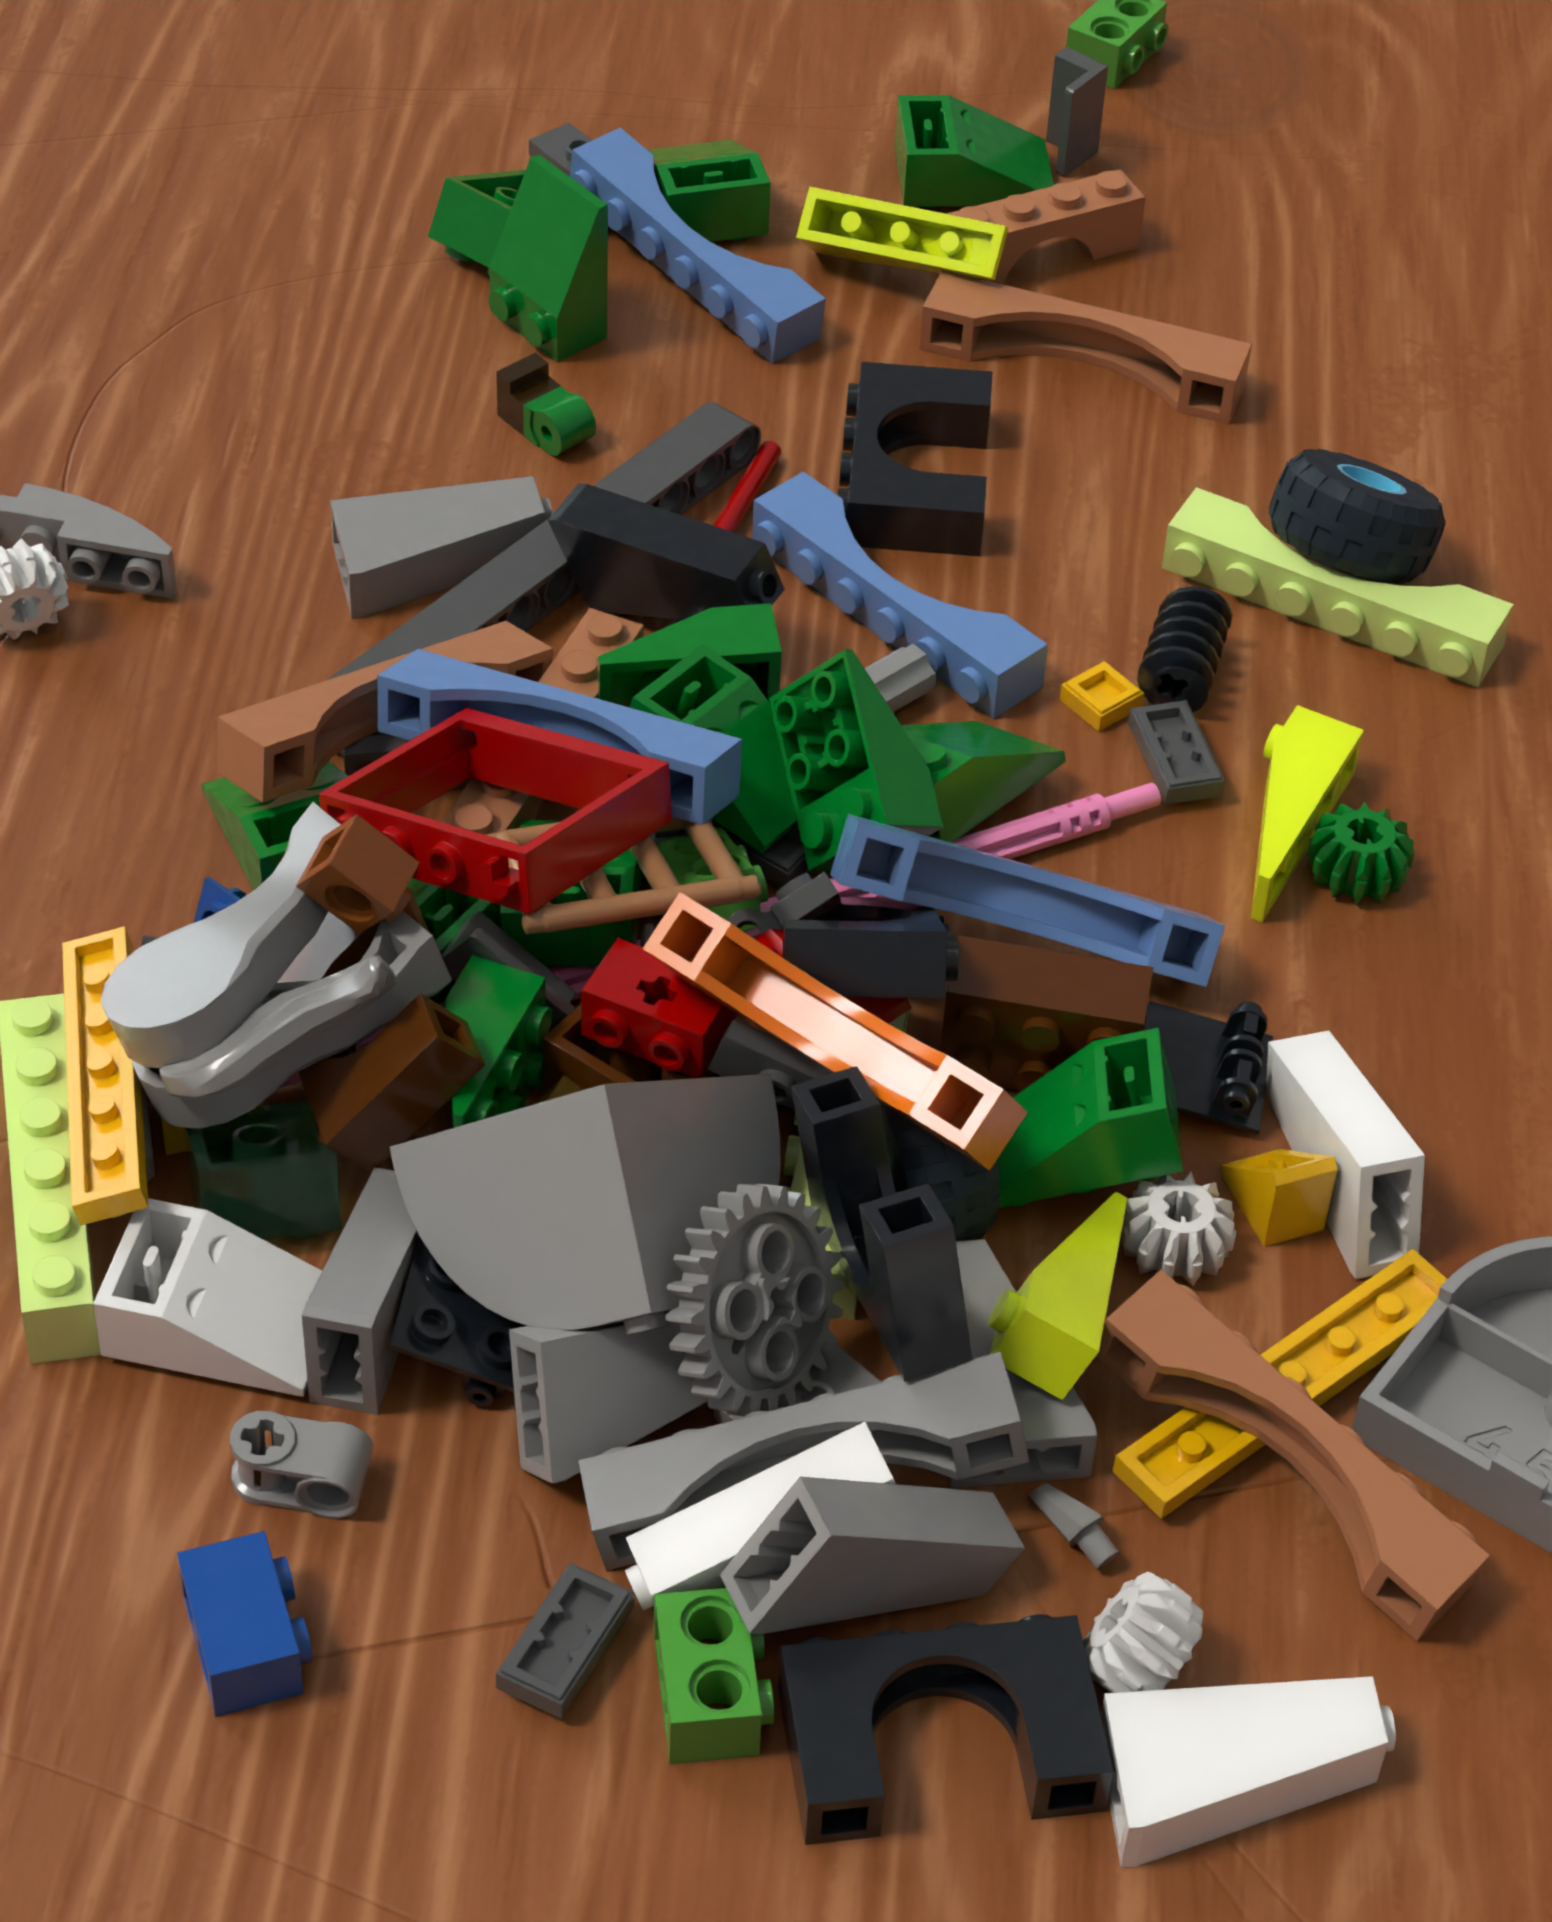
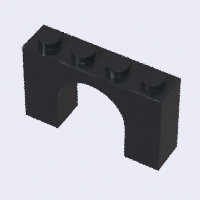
M861 362L859 384L849 383L846 416L856 418L845 417L843 451H852L853 453L842 452L839 486L849 487V489L838 488V496L843 499L845 518L854 539L861 547L980 556L987 477L919 471L897 463L888 455L898 449L915 445L986 449L993 372Z
M840 897L842 904L817 920H783L782 958L843 997L945 999L946 981H957L959 967L958 941H954L953 932H949L948 924H944V916L938 915L934 908L901 902L891 898Z
M858 1066L791 1086L811 1206L821 1209L817 1225L832 1227L834 1232L828 1245L832 1251L841 1253V1259L838 1263L904 1382L973 1360L954 1225L928 1183L896 1193L889 1165L880 1103Z
M1036 1614L1024 1617L1019 1621L985 1625L973 1622H960L950 1625L945 1629L908 1633L901 1630H885L870 1637L841 1640L815 1637L803 1640L798 1644L781 1646L778 1689L805 1845L881 1837L885 1793L873 1733L880 1722L894 1709L916 1699L934 1696L953 1697L976 1704L992 1714L1005 1727L1017 1752L1031 1820L1106 1812L1114 1770L1077 1615L1051 1617L1049 1615Z

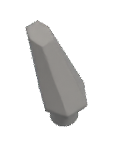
M1047 1482L1028 1495L1069 1546L1073 1547L1077 1544L1096 1570L1105 1567L1119 1555L1118 1549L1099 1526L1105 1518L1097 1511Z

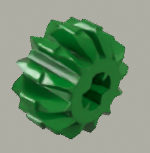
M1364 802L1359 809L1353 810L1347 805L1340 803L1335 813L1322 814L1319 822L1315 825L1314 835L1309 840L1307 857H1309L1308 865L1313 868L1314 883L1329 885L1332 898L1345 893L1353 897L1356 905L1363 896H1369L1373 900L1382 903L1386 894L1389 892H1400L1402 885L1406 882L1408 870L1412 867L1415 854L1413 849L1414 841L1409 838L1407 833V823L1392 821L1389 809L1374 812L1369 810Z

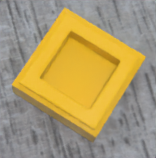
M1103 661L1061 684L1059 700L1100 732L1129 716L1130 708L1142 707L1144 692L1107 662Z

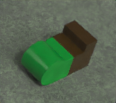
M536 352L496 371L497 415L536 447L542 448L552 456H558L571 447L594 437L596 422L588 403L580 395L570 394L549 376V363Z

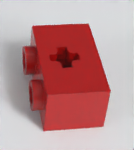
M617 938L582 989L581 1035L593 1039L605 1047L617 1048L656 1063L666 1070L677 1071L693 1078H703L708 1071L707 1067L716 1047L732 1020H736L737 1013L670 972L644 951L642 946Z

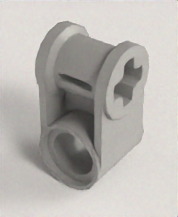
M255 1411L239 1419L230 1432V1449L236 1459L232 1466L231 1483L239 1497L255 1505H271L306 1511L324 1518L340 1519L349 1517L357 1510L374 1445L372 1439L365 1431L351 1424L332 1421L321 1422L285 1416L272 1411ZM266 1430L271 1432L272 1446H266ZM255 1470L261 1471V1486L255 1484Z

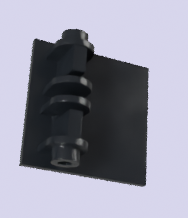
M1149 1001L1144 1030L1159 1028L1175 1087L1177 1112L1253 1134H1259L1267 1083L1268 1042L1272 1041L1273 1036L1265 1034L1268 1019L1258 1004L1254 1002L1239 1004L1230 1013L1227 1022Z
M419 1236L388 1349L463 1374L462 1387L466 1391L467 1400L476 1406H489L495 1398L502 1395L505 1389L514 1392L509 1329L527 1325L509 1320L487 1309L466 1294L436 1262Z

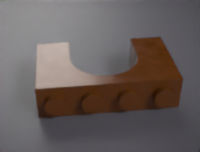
M411 897L403 911L428 931L415 898ZM328 912L316 935L297 955L277 983L319 980L360 962L371 946L381 921L358 934L332 913ZM419 994L378 1035L358 1051H356L355 1044L346 1051L318 1061L298 1073L303 1084L301 1094L313 1111L319 1128L317 1138L323 1148L340 1161L350 1159L373 1171L374 1167L379 1168L391 1156L389 1147L406 1142L485 1066V1063L467 1021L424 995Z

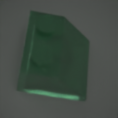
M306 1101L257 1106L253 1110L227 1123L205 1128L183 1127L195 1208L208 1210L261 1239L285 1236L294 1240H307L319 1236L323 1231L341 1229L336 1151L325 1146L324 1142L318 1140L317 1131L319 1128L313 1111Z

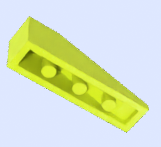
M809 186L796 238L814 252L864 263L941 273L944 270L974 278L995 280L1009 228L1004 225Z
M1299 705L1296 706L1284 726L1275 724L1272 728L1263 751V757L1270 759L1264 796L1251 919L1263 922L1308 850L1309 840L1314 835L1315 825L1319 822L1321 815L1331 813L1354 776L1364 732L1363 729Z
M1115 1192L1048 1255L1031 1272L1017 1293L1009 1288L1006 1289L995 1304L987 1325L995 1330L990 1354L1001 1352L1007 1370L1061 1400L1064 1399L1099 1353L1128 1199L1118 1192Z

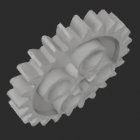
M738 1184L736 1193L719 1192L718 1208L702 1206L700 1209L704 1229L686 1228L684 1232L692 1248L690 1254H675L673 1258L676 1265L683 1271L682 1281L667 1284V1291L679 1297V1307L671 1310L665 1316L666 1321L680 1324L681 1330L669 1344L670 1350L687 1353L678 1369V1373L680 1376L695 1378L691 1393L694 1396L708 1398V1407L710 1409L727 1411V1414L745 1416L755 1411H772L778 1409V1406L787 1407L795 1405L796 1389L803 1392H811L813 1389L809 1369L825 1371L827 1368L825 1358L820 1351L822 1345H836L838 1340L828 1326L830 1319L843 1316L844 1310L832 1303V1294L841 1290L845 1286V1281L832 1278L831 1269L841 1259V1253L826 1251L825 1249L834 1231L832 1227L817 1226L821 1209L815 1206H805V1194L789 1192L786 1186Z

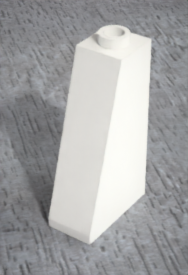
M1329 1030L1269 1041L1266 1097L1292 1151L1335 1156L1338 1170L1326 1223L1350 1273L1355 1280L1371 1277L1411 1249L1419 1253L1425 1154Z
M866 1422L626 1537L637 1564L626 1569L625 1572L642 1609L646 1610L654 1606V1594L726 1588L720 1577L721 1572L800 1476L896 1484Z
M1373 1676L1105 1693L1101 1719L1114 1770L1108 1799L1120 1867H1137L1376 1783L1385 1753L1392 1752L1395 1748L1396 1731L1391 1708L1388 1705L1380 1706Z

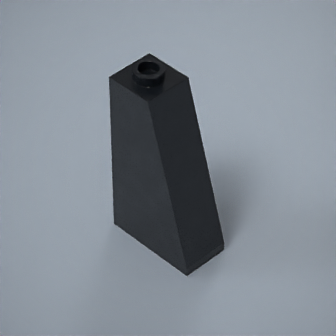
M579 483L548 518L551 529L589 608L598 611L684 620L711 607L769 603L773 605L785 590L764 542L589 484Z

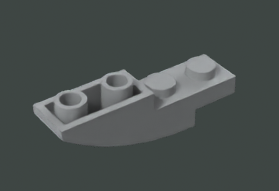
M28 483L23 485L17 497L0 494V545L3 548H12L21 538L30 547L43 543L52 556H55L57 562L62 564L68 578L67 581L174 599L177 588L172 547L134 519L89 499Z

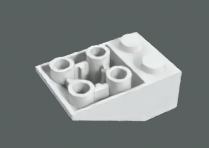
M148 1198V1208L133 1212L93 1303L101 1356L304 1397L308 1387L302 1313L322 1270L208 1210Z

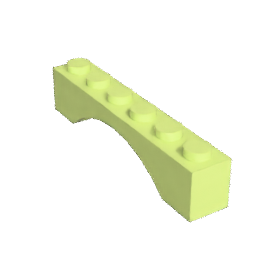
M1195 488L1167 528L1162 569L1472 686L1479 687L1504 647L1514 604L1460 584L1434 587L1399 586L1364 580L1332 570L1304 557L1282 543L1260 523L1248 506L1203 489Z
M64 994L0 1001V1042L20 1303L30 1364L101 1355L93 1306L96 1296L88 1225L80 1226L71 1204Z

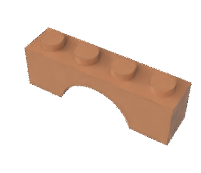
M1121 169L1104 171L1098 175L1067 183H1057L1051 187L1024 194L1011 195L1005 199L978 206L964 207L947 214L1004 225L1009 228L995 280L982 279L1003 284L1013 265L1024 253L1035 245L1051 238H1075L1093 260L1138 249L1146 197Z

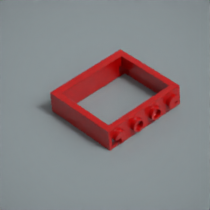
M470 708L461 710L319 793L320 808L338 823L343 824L358 814L420 862L412 876L413 879L531 914L672 821L669 762ZM469 778L580 809L523 846L412 814V812ZM508 858L518 861L519 870L509 867Z

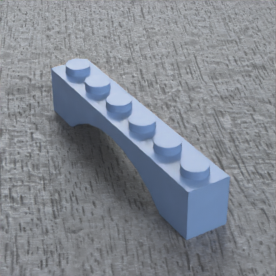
M622 128L613 130L572 150L570 177L608 204V226L612 230L617 231L637 248L646 259L651 260L671 277L680 288L685 289L704 305L714 317L724 322L748 346L754 348L769 362L774 364L820 340L826 298L791 269L767 265L738 256L711 243L691 229L671 209L662 195L654 173V155Z
M804 471L754 500L752 539L764 542L772 559L796 575L804 584L810 585L836 604L841 611L851 615L876 633L882 641L891 644L896 649L906 648L911 644L916 645L927 654L928 661L936 672L937 679L957 692L966 702L975 705L992 719L1000 716L1043 688L1048 649L1046 642L1006 614L976 611L944 603L919 593L891 577L867 556L854 539L845 518L843 499Z
M421 649L415 650L377 675L378 731L412 740L461 710L470 708L669 762L672 817L703 825L740 795L741 738Z
M851 814L847 816L830 873L839 884L901 902L931 907L1010 927L1121 962L1154 967L1153 972L1204 987H1207L1225 925L1204 914Z

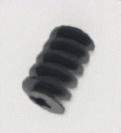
M1190 586L1171 592L1160 604L1158 616L1154 621L1153 631L1149 636L1148 646L1144 651L1143 661L1140 663L1137 676L1140 690L1144 692V697L1152 705L1187 700L1192 712L1201 709L1208 700L1209 689L1212 687L1214 674L1217 671L1218 661L1221 658L1223 645L1227 640L1228 630L1231 627L1233 617L1230 604L1220 594L1208 588Z

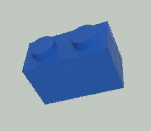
M265 1531L177 1552L182 1594L215 1717L304 1694L301 1664L313 1661L310 1638L303 1617L290 1620L285 1603L295 1600L290 1568L285 1556L272 1558Z

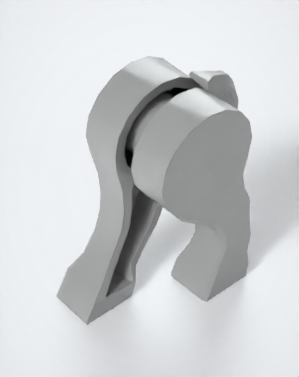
M314 802L311 803L292 827L284 857L272 875L259 887L225 909L139 947L117 965L104 983L100 1003L127 1057L132 1060V1065L157 1115L175 1127L205 1128L227 1123L253 1110L293 1074L318 1061L346 1051L376 1030L389 1024L419 994L429 998L438 994L452 981L433 935L402 911L393 921L387 923L383 919L380 922L371 946L360 962L319 980L277 983L297 955L316 935L329 912L296 887L322 837L341 825Z

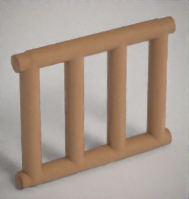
M672 817L671 822L654 833L685 829L715 877V880L680 885L654 839L649 835L631 847L630 851L649 882L651 890L616 895L602 868H599L579 881L588 899L554 905L549 901L531 914L522 912V927L526 934L549 933L666 914L679 892L706 908L739 903L743 900L759 898L761 886L756 875H743L713 827V818L700 825ZM560 822L503 830L498 833L485 835L523 846ZM508 858L509 867L519 870L518 861Z

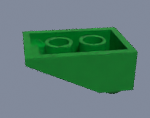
M538 154L529 160L489 267L490 293L488 301L490 311L499 320L506 322L524 336L530 344L538 347L556 362H559L607 338L608 204Z
M526 170L446 177L428 237L445 245V253L451 257L467 262L477 261L488 267L487 274L490 276L489 267Z
M771 603L711 607L598 656V699L630 707L632 698L703 644L749 675L769 702V698L780 691L782 650Z
M978 721L901 725L930 769L943 828L929 835V837L953 843L1066 762L1065 752L1060 749Z

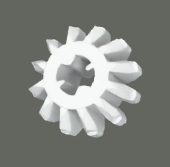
M21 538L12 548L5 549L0 545V634L5 632L13 640L17 639L23 631L31 630L38 635V627L43 623H58L57 612L69 606L67 575L62 564L57 562L55 556H52L43 543L30 547Z
M1191 1171L1182 1181L1174 1180L1170 1175L1158 1178L1155 1184L1140 1180L1137 1189L1133 1192V1198L1128 1199L1122 1226L1124 1255L1137 1258L1136 1263L1138 1264L1139 1274L1154 1270L1160 1271L1162 1269L1171 1278L1182 1276L1192 1286L1200 1278L1201 1272L1216 1276L1219 1268L1223 1266L1224 1258L1228 1257L1229 1251H1232L1234 1247L1236 1230H1234L1232 1201L1219 1198L1216 1182L1203 1186L1195 1184Z
M1149 1571L1137 1576L1135 1580L1125 1582L1113 1599L1108 1598L1106 1607L1101 1614L1093 1618V1629L1084 1638L1083 1643L1093 1680L1110 1693L1163 1690L1171 1679H1178L1179 1670L1185 1662L1192 1659V1648L1202 1637L1203 1628L1201 1625L1204 1611L1192 1601V1597L1176 1584H1172L1167 1579H1162Z

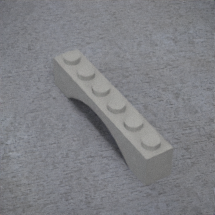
M1001 1352L982 1357H972L973 1360L905 1382L901 1375H895L883 1380L881 1383L842 1393H825L811 1401L772 1411H755L743 1416L741 1419L702 1429H685L673 1434L671 1437L632 1447H615L603 1452L601 1455L578 1460L591 1529L605 1570L609 1571L636 1564L626 1537L863 1422H866L886 1463L927 1469L956 1480L1028 1463L1029 1458L1022 1422Z

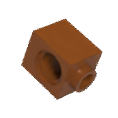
M356 814L322 837L296 887L360 934L382 919L389 923L399 916L412 897L413 891L407 886L420 862Z

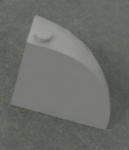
M771 1074L603 1084L389 1147L398 1187L408 1214L420 1238L445 1273L466 1294L487 1309L509 1320L527 1326L555 1330H577L624 1322L626 1335L669 1327L665 1315L679 1307V1297L667 1291V1284L682 1281L683 1271L676 1265L673 1258L675 1254H690L692 1248L684 1233L686 1228L704 1229L700 1216L702 1206L718 1208V1193L721 1191L736 1193L738 1184L779 1186L781 1165L778 1112Z

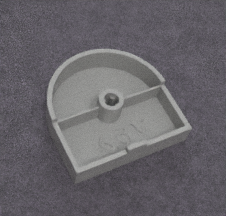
M1552 1236L1524 1239L1499 1246L1477 1256L1454 1272L1440 1287L1435 1302L1359 1397L1352 1429L1370 1449L1551 1554Z

